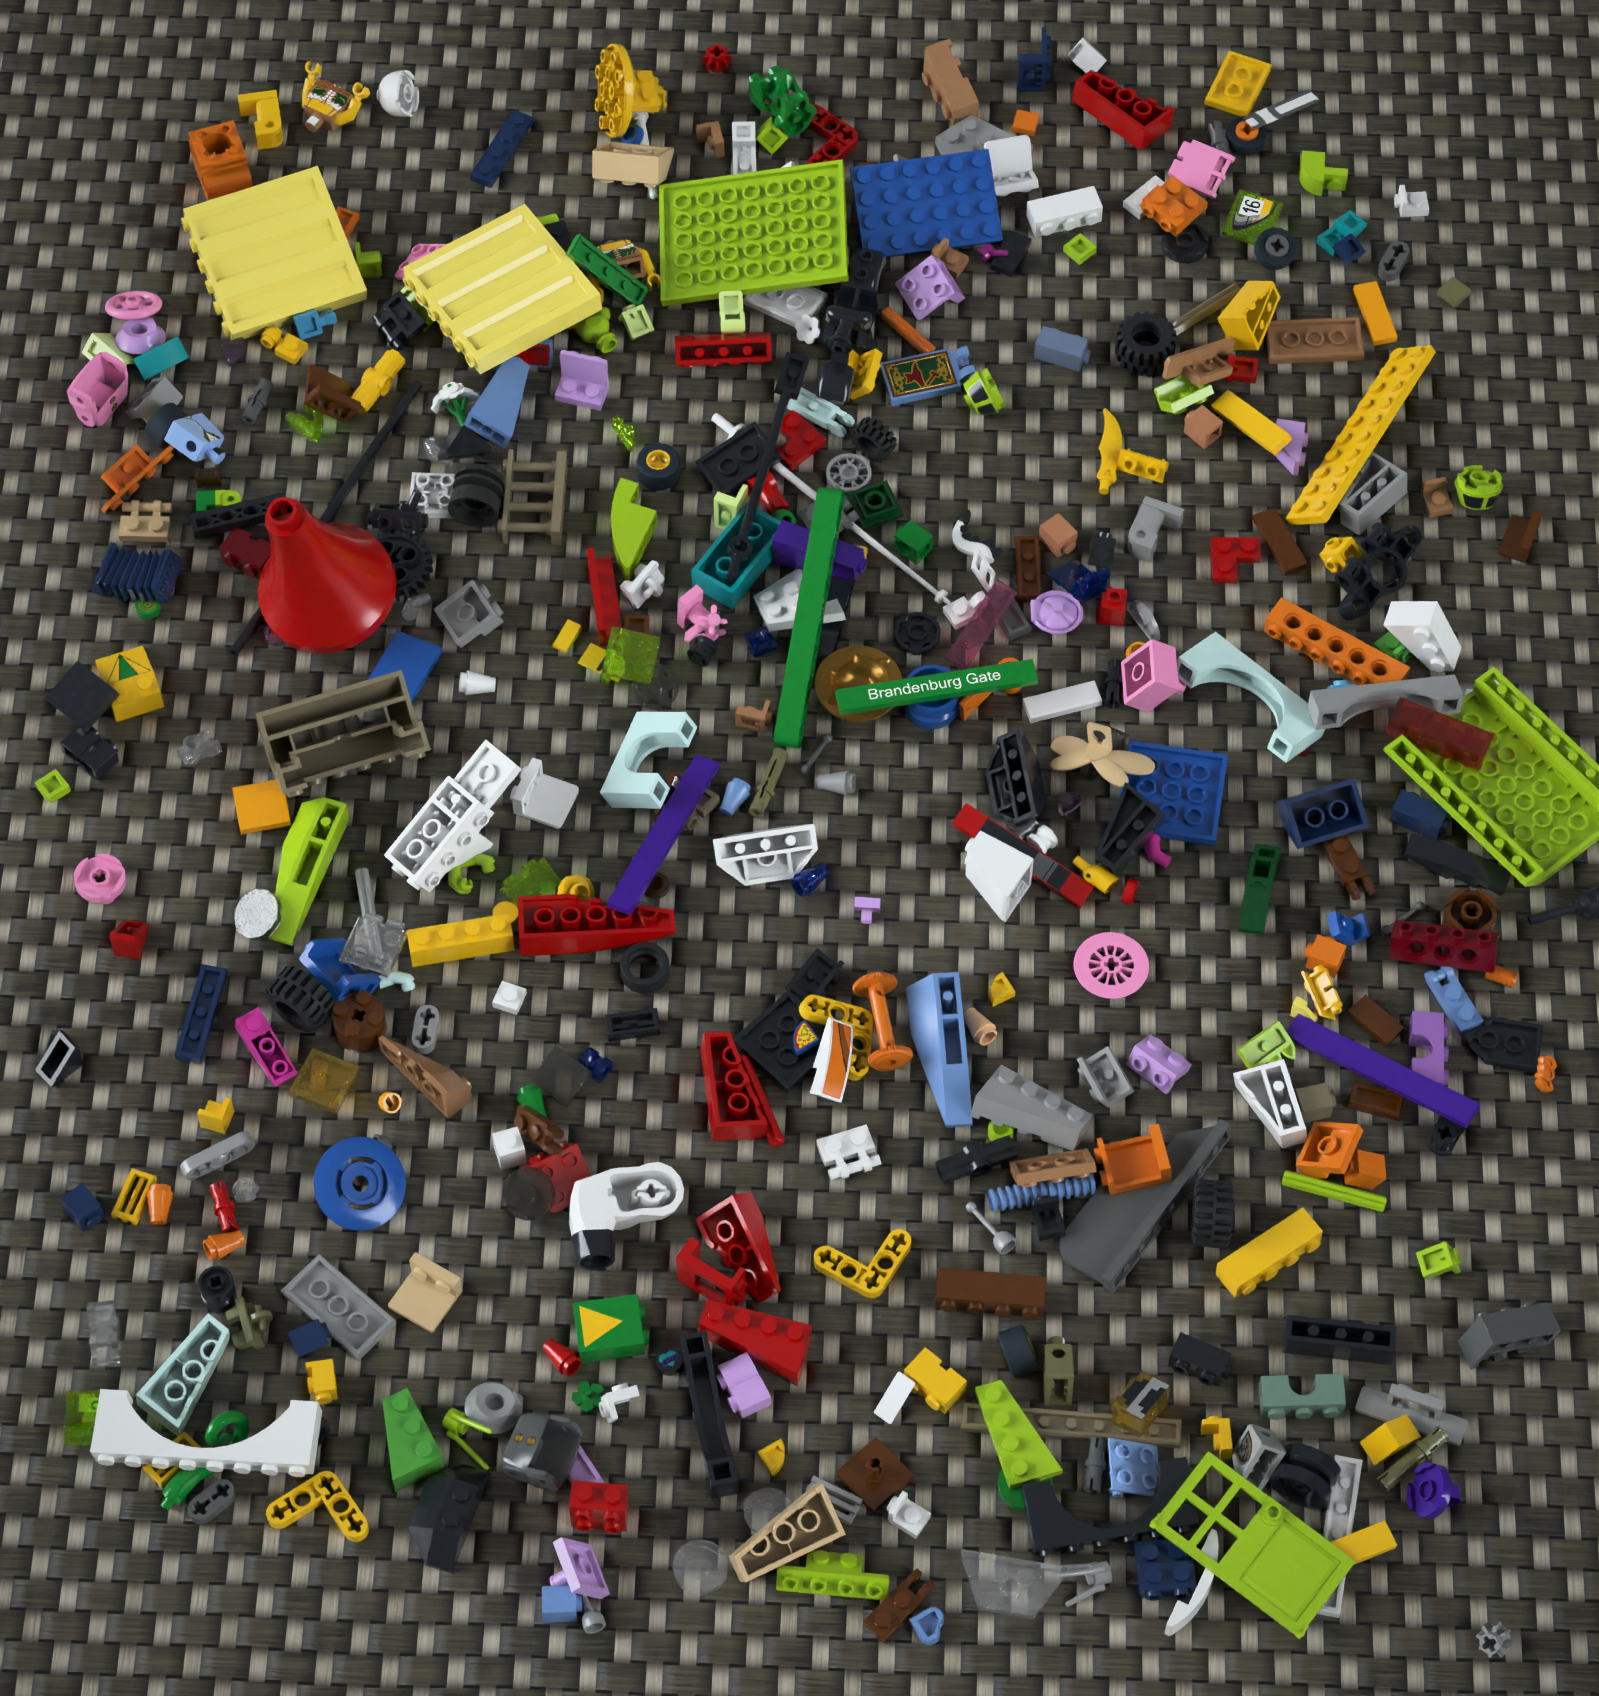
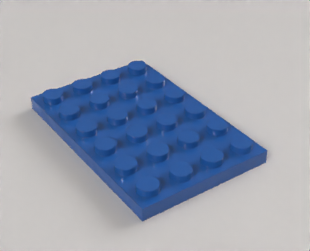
M989 149L856 166L849 169L862 248L881 251L885 254L886 258L932 252L933 247L937 243L940 244L944 237L949 239V247L953 249L1001 243L1003 241Z

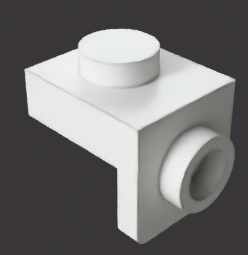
M628 1383L619 1384L612 1387V1392L605 1393L601 1397V1402H599L600 1413L603 1418L607 1419L608 1424L618 1419L615 1405L635 1400L640 1396L637 1385L628 1387Z

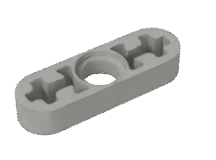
M248 1131L239 1132L187 1158L181 1163L180 1169L187 1180H195L249 1153L255 1147V1142Z

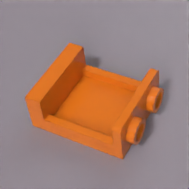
M1159 1124L1150 1125L1148 1135L1104 1144L1102 1137L1097 1138L1098 1148L1093 1149L1097 1164L1102 1163L1103 1170L1099 1171L1102 1186H1108L1110 1196L1173 1182L1171 1166Z

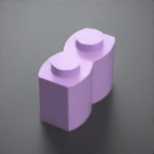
M747 1352L717 1366L718 1375L715 1376L720 1389L722 1391L726 1389L730 1395L727 1401L733 1413L738 1412L741 1418H745L772 1405L771 1396Z

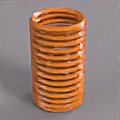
M1495 965L1494 973L1486 972L1485 979L1503 984L1511 989L1514 987L1518 977L1517 972L1507 970V968L1505 969V967L1503 968Z

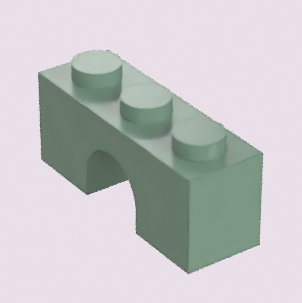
M1316 1374L1313 1392L1308 1395L1295 1393L1290 1388L1288 1375L1261 1376L1258 1388L1261 1417H1268L1272 1420H1279L1288 1416H1296L1298 1419H1307L1312 1416L1321 1415L1325 1418H1335L1344 1413L1346 1398L1343 1374Z

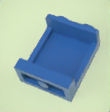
M345 938L311 940L306 944L299 960L328 989L335 1002L342 1001L348 994L362 990L369 991L372 995L382 980L376 973L358 974L341 954V950L347 943Z

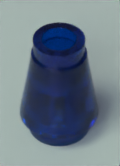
M818 863L795 874L794 879L791 880V886L797 895L801 897L809 896L829 875V871L824 864Z

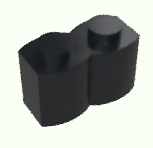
M78 726L60 742L62 752L89 776L98 780L119 762L118 749L111 741L108 740L106 742L101 739L99 732L91 726L86 732Z

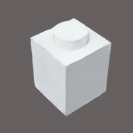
M518 1126L492 1133L494 1150L501 1170L527 1163L525 1148Z

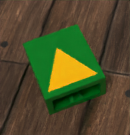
M637 1294L573 1303L579 1357L582 1363L645 1355V1344H649L648 1328H642L641 1320L646 1319L644 1303L639 1304Z

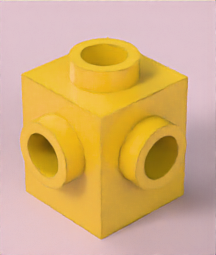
M1353 537L1331 538L1326 542L1325 548L1319 554L1326 568L1331 573L1342 571L1349 557L1359 559L1364 555Z

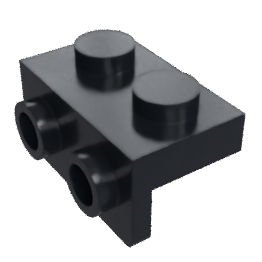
M817 948L785 989L794 994L801 1002L811 994L825 997L828 993L825 989L830 982L835 985L843 975L840 969L844 962L842 960L838 963L834 962Z

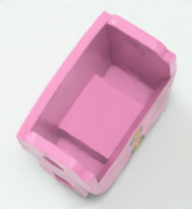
M100 351L79 372L67 390L69 402L76 411L77 417L85 425L90 427L94 425L102 426L127 397L128 372L126 364L107 352Z

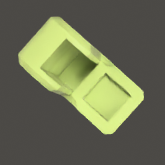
M721 291L719 293L721 333H744L743 293L741 291Z

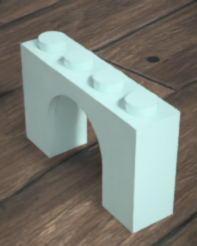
M636 712L600 791V794L612 808L661 809L669 792V786L658 773H637V770L643 759L657 749L664 747H689L697 726L686 712Z

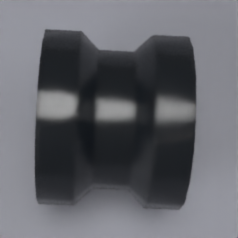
M699 635L694 640L695 645L687 651V656L695 664L704 667L710 663V657L717 652L718 646L710 638Z

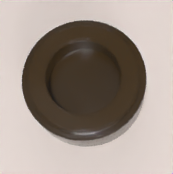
M657 872L645 894L653 899L664 897L669 891L668 878L664 874Z

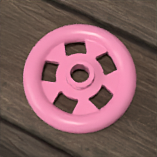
M129 291L110 298L105 304V310L110 316L118 319H142L157 313L162 307V300L158 295L151 292Z

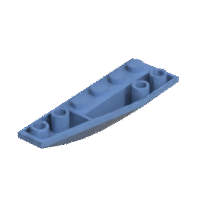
M959 972L933 973L906 987L910 1036L946 1128L973 1126L972 1117H970L972 1107Z

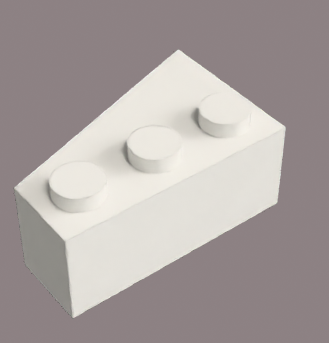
M1391 601L1383 626L1430 671H1454L1462 647L1438 602Z

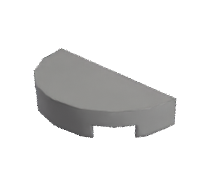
M1140 600L1128 603L1126 610L1149 640L1159 641L1160 631L1149 608Z

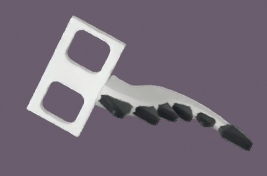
M966 510L956 518L957 523L952 531L953 544L958 551L973 556L971 569L986 592L991 594L996 573L990 566V563H993L994 559L1002 553V549L991 548L993 543L991 539L980 542L979 536L971 538L970 532L964 533L968 530V527L964 526V524L969 523L971 518L970 510ZM976 563H978V564L980 565V569H979V570H978V568H977V566H976ZM987 571L990 574L989 585L986 582Z

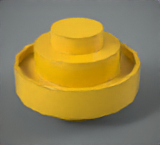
M575 874L566 876L561 881L557 895L573 894L578 895L579 899L591 900L592 897L594 898L595 892L588 878L584 875Z

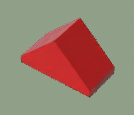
M124 919L110 933L114 955L140 960L149 923Z

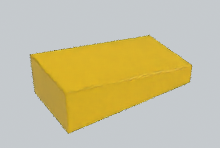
M568 619L553 643V648L567 653L582 631L581 625Z

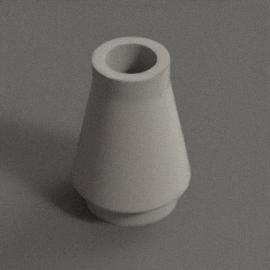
M847 770L830 774H819L817 780L818 789L846 796L848 793H854L856 786L855 773H849Z

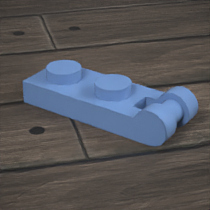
M1441 966L1440 970L1435 972L1431 970L1424 974L1426 983L1459 1036L1474 1030L1483 1023V1019L1456 978L1453 968ZM1445 979L1447 984L1441 986L1439 981Z

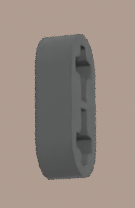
M1395 241L1389 245L1378 267V276L1383 281L1390 282L1398 278L1409 256L1410 250L1406 243ZM1398 251L1402 252V253H1399V255H1398L1397 258L1394 257V254L1397 253ZM1390 265L1393 266V269L1386 271Z
M219 1479L194 1497L188 1505L190 1519L195 1524H206L229 1507L236 1498L232 1482L226 1479ZM219 1489L227 1490L228 1496L225 1498L222 1495L219 1496L217 1491ZM198 1506L205 1508L206 1513L204 1515L197 1513L195 1508Z

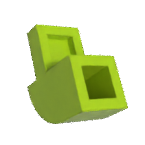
M1302 151L1299 180L1306 191L1317 196H1322L1323 189L1345 191L1348 169L1325 167V152Z

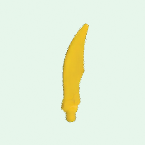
M1104 408V431L1099 445L1102 461L1097 478L1100 483L1099 493L1106 495L1109 492V487L1117 480L1116 467L1122 448V434L1116 418Z

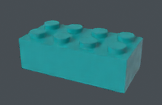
M748 503L742 507L691 570L692 587L697 584L705 595L732 610L774 559L772 539L781 523L778 519L757 508L748 536L753 545L751 555L747 560L741 561L736 579H728L726 575L731 557L727 554V546L733 536L739 535Z

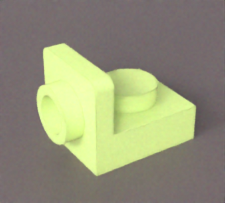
M635 304L624 307L618 317L619 322L623 321L631 340L640 338L655 330L643 304L637 307Z

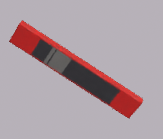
M965 803L952 822L951 826L970 838H975L982 831L1034 858L1032 878L1079 909L1095 887L967 803Z

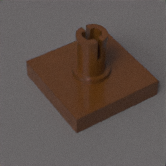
M876 1437L838 1469L835 1474L855 1496L863 1499V1504L873 1514L914 1479V1474Z

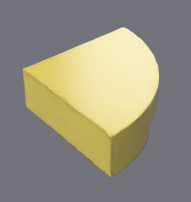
M1296 996L1292 1004L1290 1016L1295 1018L1297 1014H1300L1314 1022L1318 1019L1315 1010L1312 1012L1307 1007L1308 1002Z

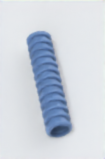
M1090 1173V1176L1085 1178L1064 1177L1063 1181L1050 1183L1048 1180L1045 1182L1040 1181L1032 1187H1022L1017 1184L1013 1185V1188L1005 1186V1189H1001V1187H998L996 1191L989 1189L987 1194L990 1209L994 1213L997 1212V1209L1004 1211L1006 1207L1010 1210L1013 1209V1206H1017V1208H1021L1023 1204L1026 1207L1030 1206L1033 1200H1037L1041 1196H1058V1199L1062 1200V1197L1070 1199L1072 1195L1074 1198L1078 1197L1079 1194L1086 1196L1088 1192L1092 1195L1095 1194L1096 1185L1093 1173Z

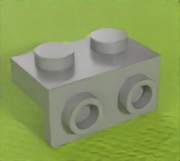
M1105 1047L1086 1060L1083 1057L1077 1059L1080 1065L1078 1072L1085 1082L1088 1081L1092 1089L1089 1092L1097 1104L1100 1102L1109 1108L1135 1092L1110 1047Z

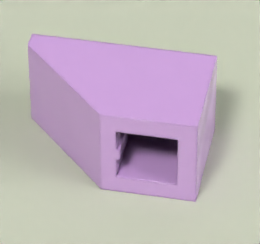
M1277 419L1276 425L1289 433L1292 440L1275 456L1292 475L1298 476L1299 466L1304 467L1306 452H1302V447H1307L1309 433L1304 432L1306 423Z

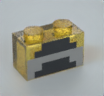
M1141 1371L1136 1379H1131L1128 1382L1122 1396H1117L1111 1406V1411H1113L1112 1424L1140 1438L1168 1404L1170 1385Z

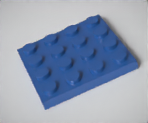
M1128 740L1126 751L1145 755L1155 763V770L1151 774H1126L1129 780L1128 784L1165 813L1166 820L1155 834H1158L1160 838L1215 846L1228 755Z

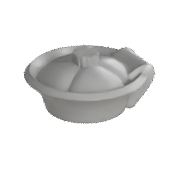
M483 1383L476 1386L468 1394L465 1401V1413L468 1419L492 1429L491 1434L504 1433L516 1426L518 1419L522 1415L523 1397L503 1383Z

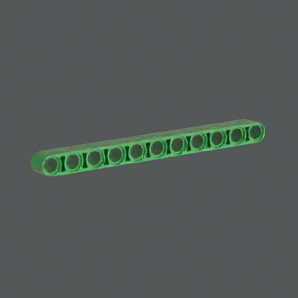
M819 487L817 490L774 731L775 746L800 749L802 744L844 506L845 492L842 489Z

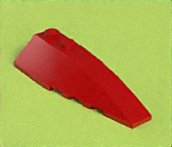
M573 894L518 896L520 956L595 952L630 946L639 942H648L675 934L674 910L640 905L639 908H635L632 915H628L608 908L607 903L602 902V899L592 897L591 900L579 899L578 895Z

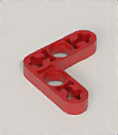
M812 104L817 109V117L813 116L808 127L828 141L808 159L807 164L844 159L858 145L857 131L821 106ZM833 124L836 128L834 130H827L824 126ZM837 150L839 154L830 156L827 154V151Z

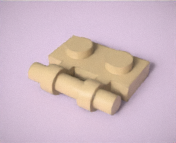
M140 500L122 502V512H131V516H121L118 535L120 541L169 542L171 520L170 517L162 516V513L172 512L171 503H162L161 500H154L153 503H142ZM140 512H153V516H140Z

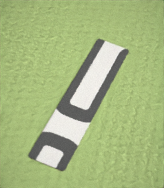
M1306 90L1250 114L1243 119L1253 129H1257L1320 102V100L1310 90Z

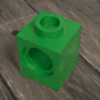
M912 520L905 526H900L894 534V549L916 565L932 551L933 535Z

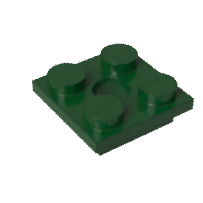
M887 480L846 494V497L852 504L853 511L855 510L860 517L858 521L863 530L904 517ZM871 501H878L881 504L873 506L869 503Z

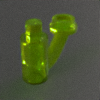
M303 404V408L306 409L308 414L313 413L314 422L300 413L295 415L292 412H288L285 419L290 422L292 429L312 442L320 439L324 425L321 412Z

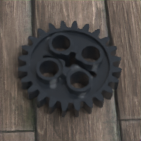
M387 529L385 536L377 532V540L386 551H391L388 555L393 563L396 579L403 578L396 580V601L399 602L402 595L408 600L410 592L418 595L417 587L425 588L424 581L431 580L429 573L433 572V558L430 548L426 547L424 540L419 541L417 534L411 538L410 531H406L404 535H401L400 530H397L395 534H391V531Z

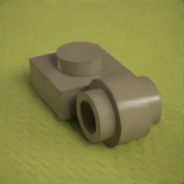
M706 789L683 829H694L698 823L696 815L698 814L705 818L720 803V796Z

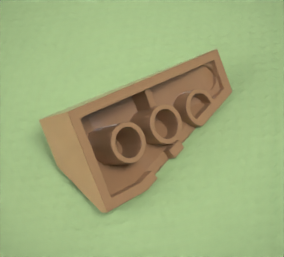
M383 1035L378 1038L380 1051L448 1119L472 1101V1086L464 1076L459 1077L453 1070Z

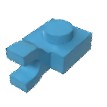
M331 308L322 311L319 315L316 309H312L293 316L298 337L301 340L322 334V326L338 322L336 314Z

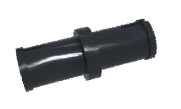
M1114 659L1108 662V677L1104 683L1106 688L1105 706L1113 709V701H1115V708L1121 706L1123 682L1122 661L1116 659V667H1114Z

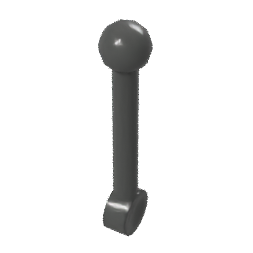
M827 733L823 736L822 743L808 763L804 764L801 773L808 774L810 767L826 744L832 742L833 737L831 734Z
M1422 901L1417 902L1413 909L1397 920L1405 921L1417 911H1423L1425 904ZM1394 922L1391 925H1384L1382 927L1383 935H1391Z

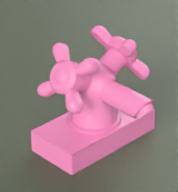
M697 584L684 594L678 603L677 624L683 629L691 623L695 624L685 632L684 642L687 644L699 635L706 636L715 641L719 636L726 634L725 629L716 630L715 626L727 624V619H721L716 613V605L711 606V613L703 606V590Z

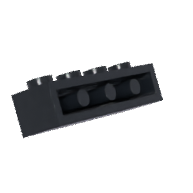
M1287 1315L1284 1326L1282 1353L1391 1365L1395 1354L1397 1327Z

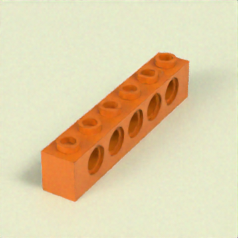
M1282 597L1266 617L1264 632L1271 638L1288 644L1293 650L1300 651L1308 655L1313 661L1330 667L1335 673L1350 678L1357 685L1408 680L1409 666Z

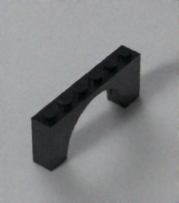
M1181 1457L1159 1461L1156 1464V1489L1149 1507L1133 1522L1116 1528L1093 1527L1074 1518L1058 1501L1050 1480L1023 1484L1020 1490L1032 1554L1040 1553V1557H1049L1056 1555V1550L1067 1548L1068 1553L1084 1550V1545L1094 1544L1095 1548H1102L1112 1545L1111 1541L1122 1539V1543H1131L1138 1541V1536L1149 1534L1150 1539L1164 1537L1149 1525L1151 1520L1158 1513L1162 1512L1189 1477L1187 1458ZM1185 1500L1167 1525L1179 1534L1192 1532L1193 1527L1199 1524L1197 1508Z

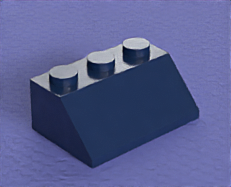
M1355 778L1339 781L1276 801L1283 826L1297 849L1369 827Z

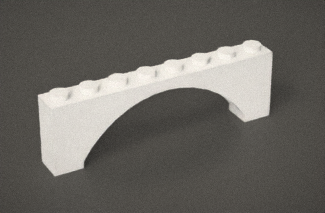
M100 1389L90 1453L99 1464L110 1466L116 1462L125 1463V1465L130 1467H140L141 1464H149L159 1469H166L168 1466H179L183 1470H195L196 1467L206 1468L212 1472L233 1469L235 1472L248 1474L250 1471H261V1473L266 1475H277L278 1472H283L295 1477L314 1474L322 1409L318 1402L291 1400L290 1407L276 1421L256 1435L228 1446L198 1448L175 1443L152 1430L133 1409V1399L128 1391Z

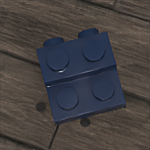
M1168 1539L1134 1541L1139 1598H1146L1149 1601H1156L1170 1596H1174L1175 1599H1187L1194 1594L1196 1579L1194 1561H1192L1191 1556Z

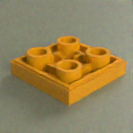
M275 780L232 788L241 835L291 826L286 795L279 792Z

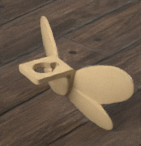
M1089 722L1087 724L1088 743L1074 736H1061L1051 743V749L1059 755L1050 763L1053 770H1072L1092 763L1105 780L1117 787H1123L1125 782H1129L1126 774L1148 775L1155 770V763L1145 755L1130 751L1112 750L1111 728L1108 726ZM1093 731H1101L1106 739H1103L1102 742L1098 741Z

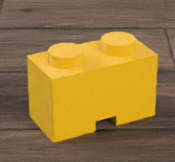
M925 1347L904 1369V1375L915 1382L911 1392L915 1394L918 1392L925 1398L926 1403L932 1409H939L942 1413L946 1414L966 1392L967 1380L951 1367L947 1371L940 1366L942 1360Z

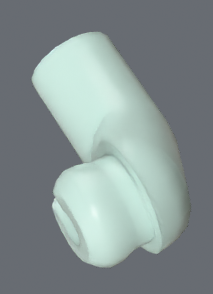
M393 971L379 976L382 980L379 983L380 989L395 984H401V989L404 992L415 988L414 977L411 974Z

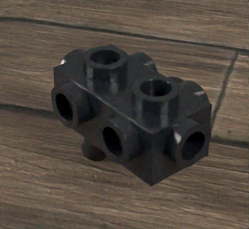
M413 490L409 501H400L399 504L376 503L372 511H369L368 524L372 525V528L379 529L380 532H387V529L393 532L395 529L403 530L404 533L410 531V534H415L421 531L422 528H428L429 515L425 513V506L418 505L422 493L418 490Z

